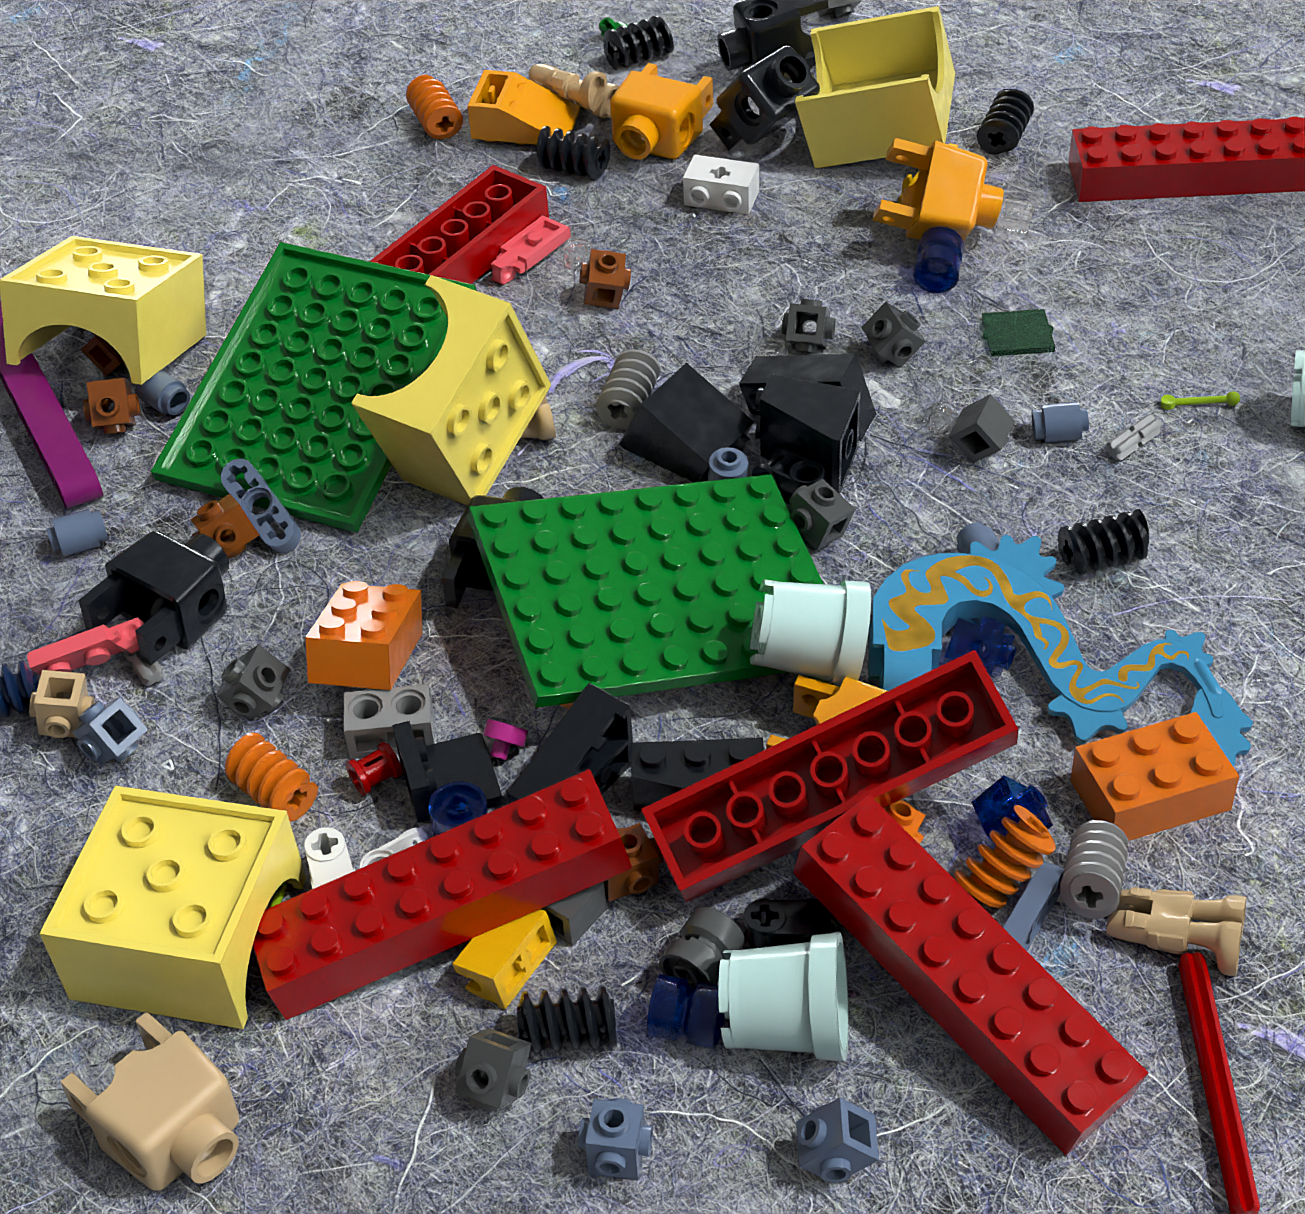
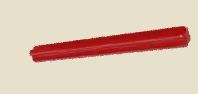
M1187 952L1181 955L1178 966L1230 1214H1258L1260 1202L1206 957L1200 952L1192 954Z

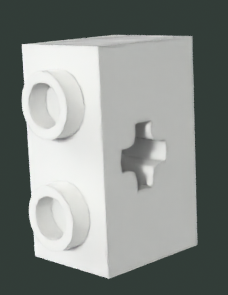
M694 155L683 176L684 205L749 215L759 193V164Z

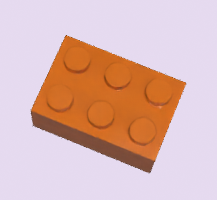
M362 581L341 583L305 637L308 683L391 690L423 634L421 590L408 589L405 585L391 584L382 587L369 586Z
M1193 712L1076 746L1070 781L1093 820H1103L1115 824L1125 833L1128 841L1232 810L1239 775L1198 713Z

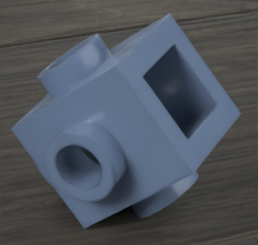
M119 697L104 705L100 701L92 704L79 716L83 723L72 733L79 740L77 744L82 753L89 759L96 760L99 764H102L112 759L119 763L128 757L138 747L135 741L148 729L141 722L137 713Z
M623 1098L593 1100L590 1118L581 1119L578 1135V1148L586 1149L588 1174L630 1180L639 1179L642 1156H650L653 1140V1126L645 1125L644 1105L634 1104Z
M842 1098L822 1105L816 1111L796 1121L799 1167L821 1177L827 1182L835 1184L846 1181L852 1174L879 1161L875 1115Z

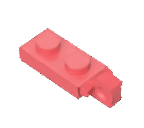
M542 215L500 246L499 255L491 263L492 280L504 285L513 280L517 272L521 274L525 270L530 269L571 238L570 227Z
M137 617L110 628L103 624L28 652L27 655L29 667L41 676L42 670L72 672V670L85 665L103 664L110 660V656L123 651L132 654L140 650L135 631L144 623Z

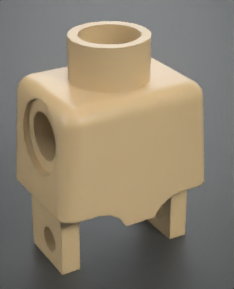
M145 1012L135 1022L145 1048L148 1050H133L115 1064L113 1080L102 1093L97 1096L73 1072L60 1081L71 1108L91 1126L100 1149L149 1189L160 1191L166 1188L183 1172L195 1183L208 1182L221 1174L230 1164L239 1146V1138L232 1131L239 1123V1112L225 1075L184 1031H177L171 1034L154 1017Z

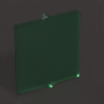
M1045 309L982 313L983 339L988 342L991 357L1055 352V344L1052 337L1053 326L1048 323Z

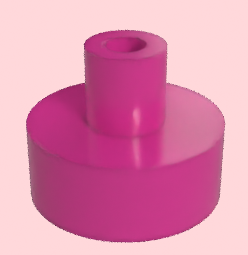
M487 718L482 735L494 738L490 755L506 760L511 744L524 747L528 730Z

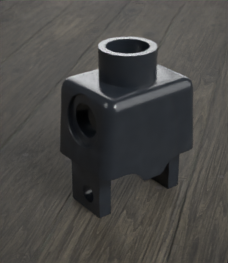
M742 0L737 2L733 6L735 29L720 33L717 36L718 50L725 68L728 71L740 67L746 70L785 45L792 47L797 54L807 61L809 66L815 65L812 39L809 34L802 31L800 16L829 8L828 0Z
M782 46L741 72L717 97L716 103L721 112L709 125L728 151L735 147L742 139L749 145L755 144L799 115L795 104L796 96L818 95L820 85L811 74L807 61L797 54L792 47ZM748 97L759 108V115L750 108Z
M514 487L509 489L503 498L485 495L472 497L449 538L451 558L442 576L446 607L458 608L466 587L493 591L467 518L469 507L544 499L541 494L526 487Z
M152 531L105 564L107 578L78 600L86 630L103 624L106 626L119 614L129 620L138 617L144 623L135 631L141 657L144 662L152 665L175 645L185 650L188 649L227 611L222 576L229 569V560L222 547L208 535L196 534L183 544L160 531Z

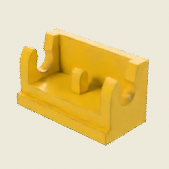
M541 909L472 938L452 963L456 973L473 979L469 981L465 988L474 995L496 1003L502 1009H506L557 943L547 912Z

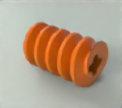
M427 74L413 79L407 86L406 100L427 135L434 139H446L455 135L462 127L463 115L443 83Z
M251 732L239 739L229 751L225 761L227 779L237 785L244 793L248 794L256 803H259L261 807L287 811L290 822L303 816L313 805L317 797L319 787L315 782H310L309 774L304 769L298 768V765L293 760L287 759L283 752L276 750L273 744L265 741V738L259 733Z
M1020 805L1013 807L1020 818L1018 822L1007 817L1001 820V823L1008 832L1006 836L994 830L989 833L990 838L996 845L994 849L981 843L977 847L984 860L980 862L972 857H968L965 860L972 873L968 875L960 870H956L954 873L956 881L970 895L991 907H1004L1008 900L1006 894H1016L1020 887L1018 881H1028L1031 877L1030 867L1039 868L1044 861L1042 854L1050 855L1056 848L1055 842L1044 824L1029 810Z

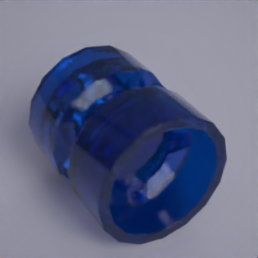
M934 227L925 231L919 239L913 277L916 284L923 290L930 293H944L954 288L959 281L964 242L955 230L948 227Z
M463 781L451 782L439 787L431 795L428 804L434 836L488 813L486 795L481 788Z
M660 974L654 984L647 1018L648 1036L676 1041L680 1035H684L688 1044L716 1049L725 1020L724 1013H719L718 985L699 982L694 988H691L686 979Z

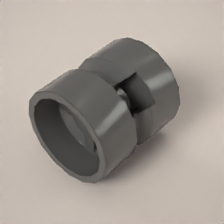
M699 907L694 910L679 931L680 937L674 938L659 959V968L667 980L680 991L690 996L703 998L708 997L719 982L720 960L725 959L723 951L741 950L745 941L741 929L724 913L709 907Z

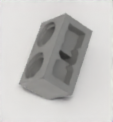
M429 684L393 687L391 690L373 689L344 692V734L350 759L363 758L376 751L378 744L382 742L388 743L395 754H398L392 725L410 721L414 738L423 736L425 746L435 744L434 710Z

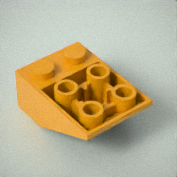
M495 70L483 71L467 105L471 139H481L487 142H513L519 145H537L540 131L545 125L551 127L552 134L556 128H561L565 136L569 130L572 131L580 112V106L516 72Z

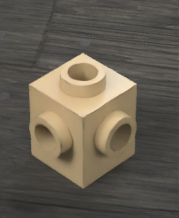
M42 670L37 692H32L29 706L30 717H36L39 735H48L55 738H76L72 732L83 723L79 716L95 703V698L88 696L85 673Z

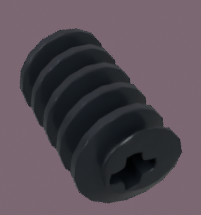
M656 15L652 16L649 20L642 19L638 23L632 22L627 27L619 26L616 31L609 29L603 37L605 56L610 66L615 70L618 67V60L623 67H628L629 56L633 63L637 64L640 62V53L645 60H650L652 56L651 50L657 57L663 54V47L667 53L674 51L673 38L668 25L660 16Z
M1003 89L997 93L977 132V142L987 154L996 155L1012 151L1017 147L1035 109L1034 102L1029 95L1017 89Z
M545 125L538 137L537 158L540 166L545 169L552 168L559 172L564 170L568 174L576 173L581 177L588 175L592 179H598L603 175L608 166L611 152L610 143L605 138L599 147V138L592 136L587 144V135L584 133L579 134L576 139L573 131L569 130L564 136L563 130L556 128L552 134L551 127Z
M1135 509L1132 513L1122 512L1117 517L1114 515L1105 516L1102 521L1100 519H1092L1087 524L1084 522L1075 523L1072 528L1063 526L1058 531V548L1061 557L1067 565H1074L1079 574L1086 573L1087 561H1089L1094 571H1098L1102 568V558H1104L1109 567H1115L1118 555L1124 564L1131 563L1133 552L1139 560L1146 559L1148 555L1149 528L1146 518L1140 509Z
M604 985L599 986L595 1000H591L586 987H580L575 1002H572L566 988L561 989L557 1003L552 1002L547 990L541 991L538 1004L534 1005L528 991L522 992L519 1005L517 1006L518 1039L524 1041L529 1039L536 1053L542 1052L546 1038H549L555 1052L561 1051L565 1037L569 1038L574 1050H580L584 1035H588L594 1049L600 1047L603 1034H607L612 1046L617 1047L614 999L610 998Z

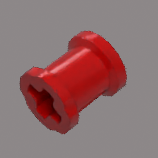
M385 742L378 744L377 750L357 761L350 759L345 763L353 785L362 796L369 794L371 787L390 777L397 779L403 775L397 755L391 746Z

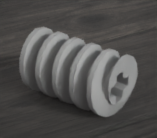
M636 349L624 351L617 356L596 402V411L605 424L615 429L626 430L640 404L651 395L661 373L660 363L654 356L648 352Z
M1092 820L1083 823L1074 831L1070 840L1068 857L1060 883L1061 896L1065 904L1074 913L1086 918L1098 919L1107 917L1116 910L1120 901L1119 895L1122 890L1123 874L1128 859L1127 845L1129 841L1125 833L1115 824L1103 820Z

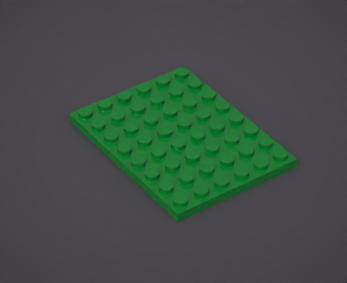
M280 242L153 466L151 473L155 480L224 498L229 493L221 482L223 468L234 459H245L257 469L291 516L358 533L392 464L351 403L356 394L380 396L404 388L421 376L437 357L447 334L448 318L433 291L427 289L425 285L430 275ZM438 277L477 291L476 286L473 284ZM243 473L236 476L238 483L246 491L252 488L244 478ZM261 497L254 502L253 506L268 509L270 500L267 497Z
M772 474L470 506L467 518L535 708L574 703L589 682L614 697L790 673L750 664V657L758 654V650L750 649L756 602L764 603V597L767 592L759 591L763 579L779 582L823 584L793 519L790 518V512Z

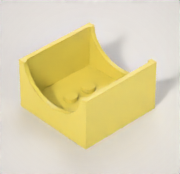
M939 6L811 29L810 35L814 48L817 82L820 85V92L818 95L796 96L795 104L815 169L886 158L887 150L894 138L929 147L934 140L946 142L955 70Z
M71 236L0 279L7 364H20V360L70 326L86 329L107 341L124 360L129 370L131 383L142 385L206 336L203 254Z
M430 275L425 285L427 289L433 291L448 318L447 334L437 357L421 376L404 388L380 396L356 394L351 404L402 480L468 505L472 497L487 495L547 394L551 383L509 302Z
M115 786L39 933L69 1000L244 1029L248 1019L245 999L247 970L254 938L263 913L271 897L284 881L292 884L294 888L303 889L307 879L287 811Z

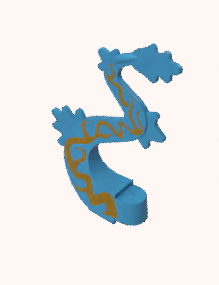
M1003 535L996 551H991L980 542L975 541L970 544V554L938 553L918 558L903 564L888 576L873 597V620L869 625L868 680H879V688L889 691L939 667L942 637L955 624L973 618H992L1007 624L1018 634L1046 682L1058 696L1048 704V714L1068 719L1074 738L1079 744H1086L1098 731L1104 729L1113 730L1118 734L1126 732L1128 724L1123 713L1136 703L1159 670L1173 669L1183 673L1198 690L1191 713H1198L1232 766L1234 767L1236 763V756L1249 753L1251 744L1240 732L1251 730L1253 721L1242 712L1233 697L1220 687L1209 669L1214 659L1210 654L1202 651L1206 639L1203 632L1196 631L1181 637L1175 630H1167L1164 639H1157L1142 645L1105 671H1095L1085 663L1066 619L1054 601L1055 598L1063 594L1065 587L1061 582L1045 577L1056 567V559L1052 556L1043 557L1040 555L1039 551L1042 541L1039 536H1032L1022 544H1016L1011 536Z

